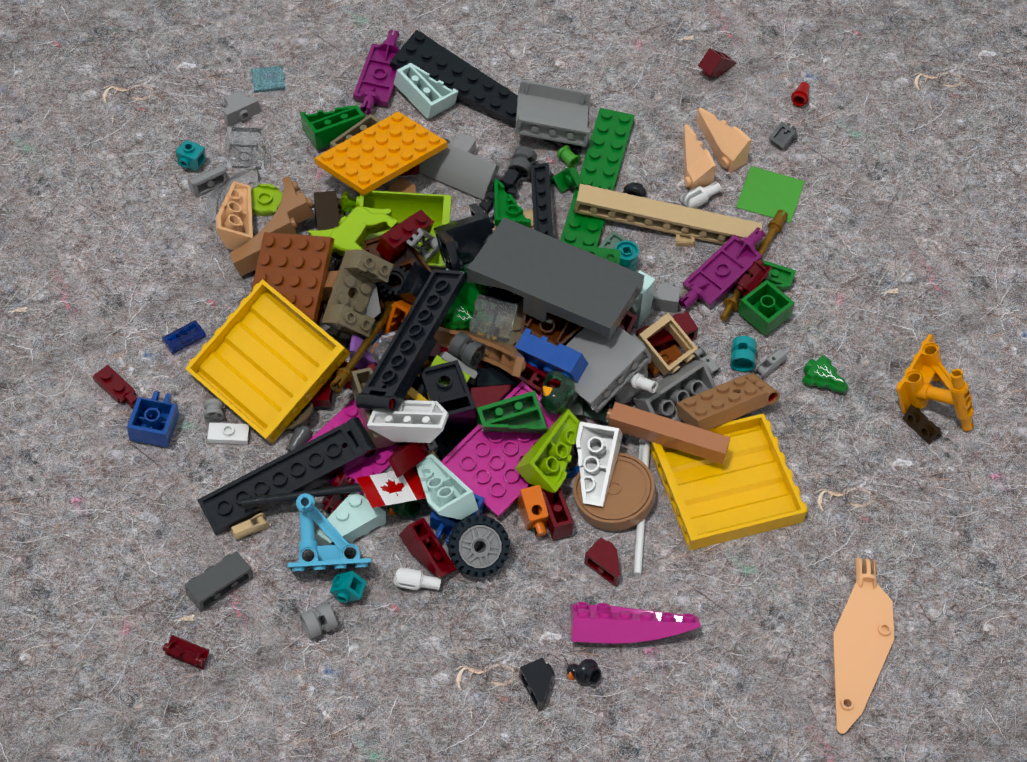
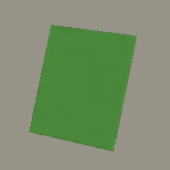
M751 166L736 208L772 218L775 217L778 210H784L781 216L786 211L788 217L785 221L791 223L805 181Z

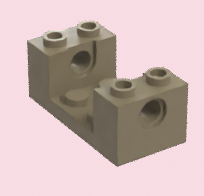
M363 249L346 250L321 323L351 337L352 335L369 337L375 319L364 315L373 286L375 283H388L394 264ZM351 288L354 291V296L352 299L348 295V292Z

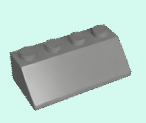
M691 360L673 374L659 381L655 393L644 391L633 400L637 409L681 422L682 419L677 416L676 403L714 388L716 385L705 361Z

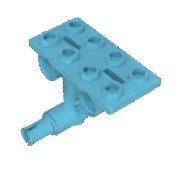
M304 493L297 497L296 506L299 509L300 521L299 562L287 563L288 568H292L293 572L305 571V567L312 566L313 570H326L328 565H334V569H346L347 564H355V568L368 567V563H372V558L360 559L359 548L354 544L348 543L317 509L314 496ZM314 521L335 545H317ZM347 548H354L357 553L353 559L345 557L344 553ZM307 550L314 552V558L309 562L303 559V554Z

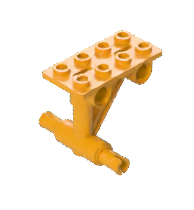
M928 334L927 338L922 341L920 350L914 355L911 365L906 368L902 380L896 386L902 414L906 413L911 404L916 408L923 409L928 405L929 400L954 405L956 417L961 422V429L970 431L974 427L972 421L974 411L972 395L969 392L968 383L964 381L963 371L961 369H954L950 374L942 364L939 346L935 343L933 335ZM940 380L946 389L934 387L931 382Z

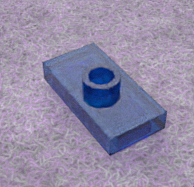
M194 320L162 337V341L173 355L205 338L206 333L198 322Z

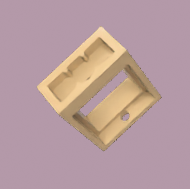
M669 313L638 335V338L651 353V361L664 376L669 372L673 374L681 368L679 365L683 361L685 363L691 361L695 357L694 352L698 349ZM664 327L686 352L669 366L648 341V339Z

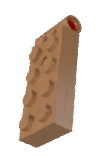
M752 373L748 376L736 377L731 381L719 384L714 388L677 402V416L686 424L710 430L762 407L775 404L779 400L780 394L763 379Z

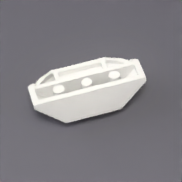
M403 400L393 413L373 410L367 427L393 442L431 443L443 431L449 414L437 401Z

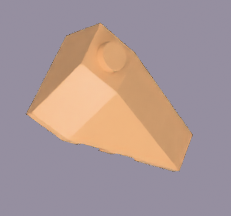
M700 107L697 112L696 122L721 166L732 173L745 165L748 160L751 139L738 127L728 126L727 121L717 120L714 114Z
M685 124L683 130L684 184L689 190L698 186L704 188L713 183L716 165L710 152L707 149L703 150V143L697 141L694 131L688 124Z
M236 181L232 182L216 216V231L225 247L231 250L239 248L253 238L251 186Z

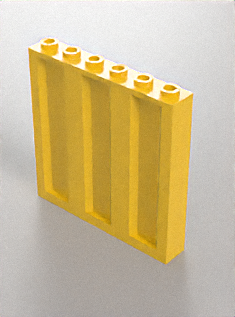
M262 279L253 287L252 292L240 302V306L227 317V321L214 332V336L202 346L201 351L189 361L185 369L260 435L273 444L351 353Z
M764 413L729 421L708 430L730 437L723 464L651 442L650 453L689 551L804 522L808 512L806 503L802 502L800 498L799 487L793 482L792 471L786 466L785 455L783 452H780L778 439L776 436H773L771 423L769 420H766Z

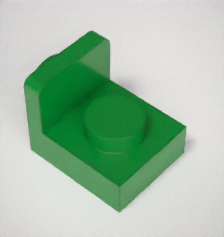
M575 167L565 168L552 177L560 193L571 187H579L580 184H583Z

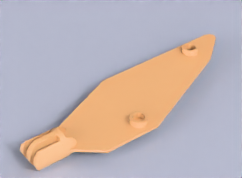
M855 558L856 583L833 632L836 730L840 734H845L863 713L895 639L893 601L877 584L875 559H872L870 562V559L864 558L862 561V558Z

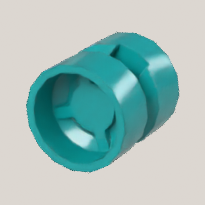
M624 240L619 242L615 246L616 250L621 251L619 265L636 271L639 256L638 246L632 241Z
M738 336L732 340L730 366L733 370L749 372L755 368L757 348L755 339L749 336Z

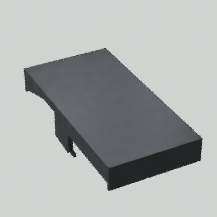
M505 217L492 235L486 238L484 246L475 259L464 269V271L468 270L467 283L471 282L502 288L524 297L523 312L543 323L545 321L552 324L553 321L547 319L549 312L607 337L608 342L642 291L645 276Z

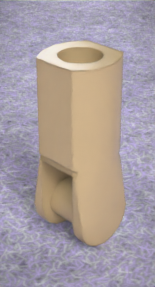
M259 513L242 523L232 526L231 532L235 540L267 529L270 523L264 519L265 514Z

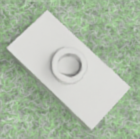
M209 423L207 441L208 443L248 445L250 426L249 424Z

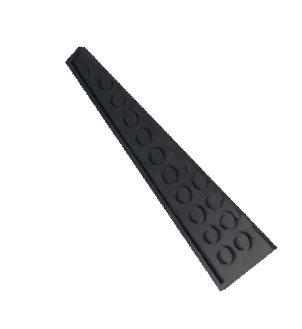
M416 30L390 61V67L396 70L409 63L414 64L429 73V77L434 80H441L451 90L453 88L458 90L456 99L508 124L516 125L518 95L447 50L424 33ZM542 139L558 148L568 145L575 155H579L584 146Z

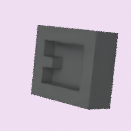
M781 122L769 137V141L784 150L793 138L796 139L798 137L797 129L790 123L786 125Z

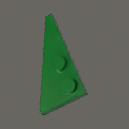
M494 179V226H498L505 217L530 228V218H525L523 209L517 205L516 200L511 194H507L504 191L505 186L498 179Z

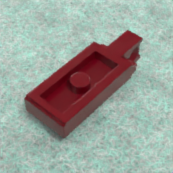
M106 365L92 376L93 380L118 404L125 402L134 409L137 397L134 395L136 394L135 390L109 365Z

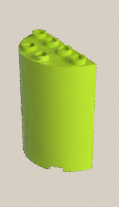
M371 191L364 196L360 194L356 199V207L391 209L392 216L390 217L397 220L398 223L422 210L434 221L430 232L434 237L436 236L435 227L451 223V195ZM390 229L373 234L368 233L365 240L381 236ZM440 251L430 262L426 263L430 268H446Z

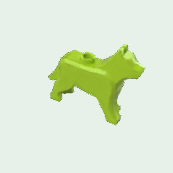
M358 206L348 216L341 218L338 227L327 230H309L308 233L311 236L332 237L335 239L332 252L344 257L346 250L362 249L361 245L368 233L373 234L392 229L399 223L390 217L392 216L391 209H374Z

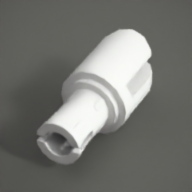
M717 181L704 188L698 186L684 193L680 197V201L686 207L696 209L707 203L709 197L721 192V186Z
M399 568L393 582L397 587L418 591L421 587L439 591L441 578L423 575L421 570Z

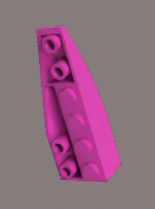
M577 602L576 604H571L572 642L636 643L670 637L700 628L698 616L690 613L682 615L610 606L607 603L589 605L586 602Z

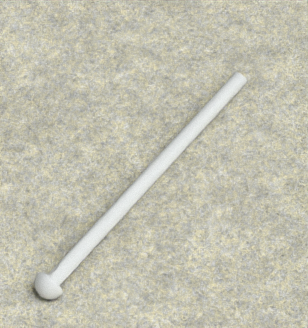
M639 438V460L649 468L651 442ZM645 519L637 524L633 572L635 576H641Z

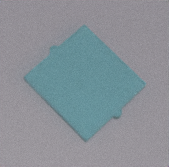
M282 66L251 69V83H253L254 93L285 90V75H283Z

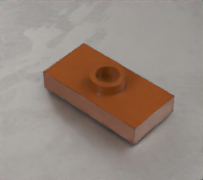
M676 345L658 353L668 366L683 355ZM652 361L648 364L647 370L653 378L662 374Z

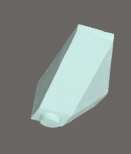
M430 454L416 465L428 505L438 515L462 520L479 510L473 491L433 454Z

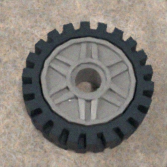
M471 515L456 523L457 525L452 528V532L449 534L447 548L451 561L461 572L473 577L490 576V574L496 573L499 568L504 566V562L508 559V553H510V540L505 528L498 521L484 515ZM479 540L482 541L483 548L480 551H475L474 544Z

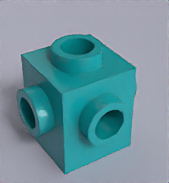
M185 140L176 150L178 164L184 168L198 171L206 160L205 147Z
M354 571L336 574L332 581L330 593L342 603L360 600L367 581Z

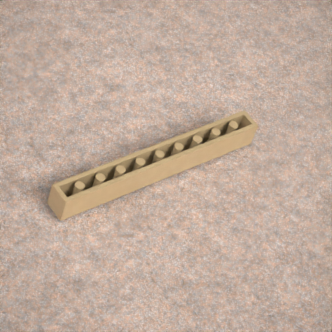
M580 184L574 210L575 213L685 237H694L695 239L722 245L733 235L744 238L748 237L757 227L762 230V223L584 184ZM759 242L755 245L756 250L759 245Z

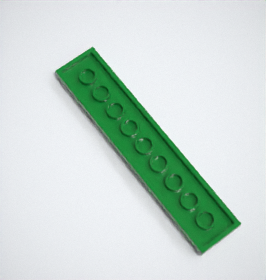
M604 108L599 109L580 172L584 185L614 191L635 115ZM576 187L560 241L582 249V246L598 247L606 219L574 212L579 187Z

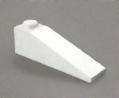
M580 422L576 447L583 504L604 507L623 435L619 428Z

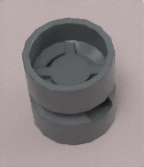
M526 146L517 147L508 170L514 169L521 174L520 181L528 180L531 176V165H535L537 160L536 152Z
M463 332L456 334L448 347L449 354L458 360L461 359L463 363L471 368L481 362L486 351V347L476 340L472 341V338Z

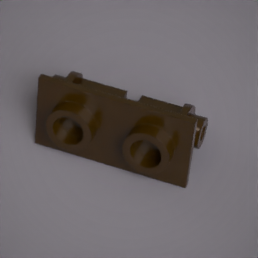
M912 404L910 405L902 419L930 445L935 437L939 438L942 435L941 428L937 427L932 421H929L928 417L920 411L919 407L916 408Z

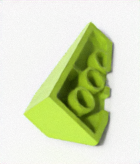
M569 409L565 410L523 456L515 469L529 484L534 486L540 485L542 489L556 493L566 479V467L572 458L570 453L572 446L576 444L580 421Z

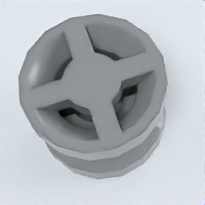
M208 399L204 402V409L206 410L204 412V419L206 421L216 423L223 420V401Z

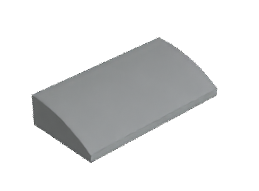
M447 144L448 148L421 163L420 174L484 201L486 193L490 190L500 168L495 163L450 144Z

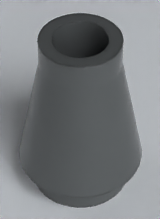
M299 425V427L295 428L286 450L290 452L307 443L312 438L313 432L308 427Z

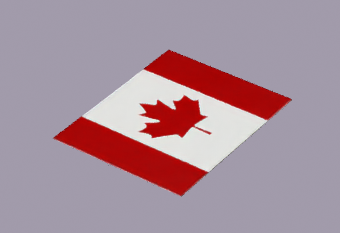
M411 468L398 478L394 471L356 478L372 508L426 498L421 480L414 468Z

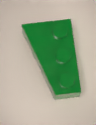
M357 105L334 108L335 111L329 112L317 110V113L307 115L306 112H300L302 129L317 150L329 146L331 141L365 118V115Z
M535 391L476 409V416L482 432L545 433L547 430Z

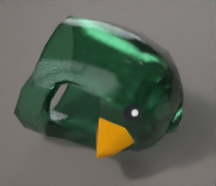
M552 370L545 376L540 393V403L548 414L558 415L570 407L576 388L574 382L559 371ZM551 379L559 380V388H551L548 381Z

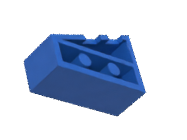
M526 328L515 346L516 350L525 358L524 360L551 377L556 376L565 382L572 381L578 383L589 364L583 354L561 343L558 346L547 342L548 338L545 336L538 338L531 333L532 330Z

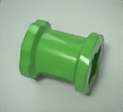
M568 145L562 147L557 153V158L563 160L568 168L576 167L580 163L581 157L575 155Z

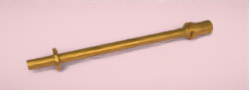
M778 210L773 220L768 224L769 231L757 250L762 257L775 234L780 233L783 229L782 225L788 217L786 211L781 216L784 210ZM735 289L731 298H725L723 301L725 309L720 316L722 321H727L731 312L739 309L737 301L742 293Z
M393 298V302L389 301V299L385 301L384 307L386 310L372 328L370 336L365 338L346 367L339 368L337 371V376L330 384L332 390L338 386L335 392H341L344 385L352 379L351 371L389 319L393 303L397 302L395 298Z

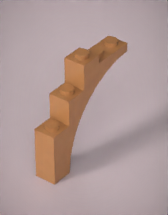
M289 175L282 178L284 186L283 197L272 219L256 236L230 252L232 262L241 277L256 270L264 232L298 235L296 231L298 223L314 216L312 208L315 206L311 198H306L304 192H300L296 180L292 182Z
M442 324L434 335L437 345L448 348L454 336L459 332H463L470 336L472 341L476 340L486 347L482 358L483 361L491 363L516 377H520L521 372L525 369V358L516 350L514 345L496 342L492 337L469 333L465 328L463 330L447 329Z

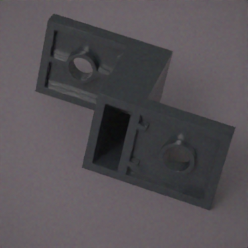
M476 203L469 205L471 217L434 228L442 261L448 270H464L463 263L473 261L484 246L486 238L493 233L492 229L495 226L492 217H489L488 213L484 212V209L480 208Z
M458 360L423 368L419 372L429 401H437L449 414L443 431L434 439L438 446L437 449L441 461L475 428L476 406ZM442 380H447L450 383L446 386H443L439 382Z

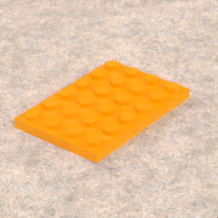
M398 111L315 157L314 160L317 166L364 196L448 148L446 140Z

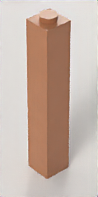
M615 402L613 409L609 408L606 420H609L608 426L619 428L622 433L723 464L730 442V437Z

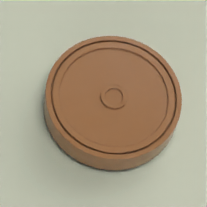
M618 454L604 507L583 504L580 471L575 478L573 491L577 510L586 522L596 528L608 531H620L631 528L643 521L653 508L656 493L652 473L641 460L629 454Z

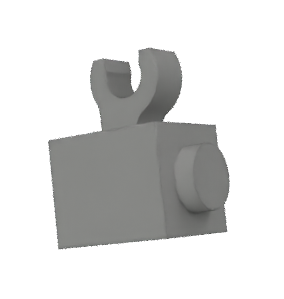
M459 133L456 140L447 136L444 138L447 144L473 155L476 152V139Z
M662 277L657 291H654L653 294L654 310L677 313L681 287L675 286V279L673 278L670 284H666L664 282L665 277Z

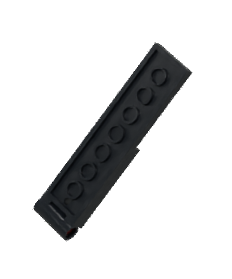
M433 269L363 390L357 395L356 406L359 409L393 413L396 411L397 406L401 405L437 343L434 335L467 280V273L465 271Z
M354 417L346 423L203 496L197 501L215 535H218L277 504L271 503L264 507H258V505L242 507L241 499L257 497L260 494L268 496L311 490L365 462V459L377 453V448L360 419Z

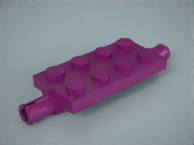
M389 30L387 39L380 45L372 43L353 93V100L363 102L360 110L364 114L366 109H368L366 114L371 113L373 104L385 107L389 105L395 88L394 80L397 72L396 69L390 67V61L400 50L396 45L400 34L396 30L393 35V30Z
M757 227L748 237L739 238L733 235L683 282V287L689 292L679 300V304L682 307L685 305L684 309L686 310L697 299L710 308L715 305L741 280L744 274L749 273L747 270L754 261L763 259L762 255L756 251L755 245L766 236L765 232Z

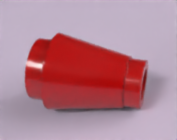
M801 82L792 93L791 99L794 105L801 107L808 103L810 85L807 82Z

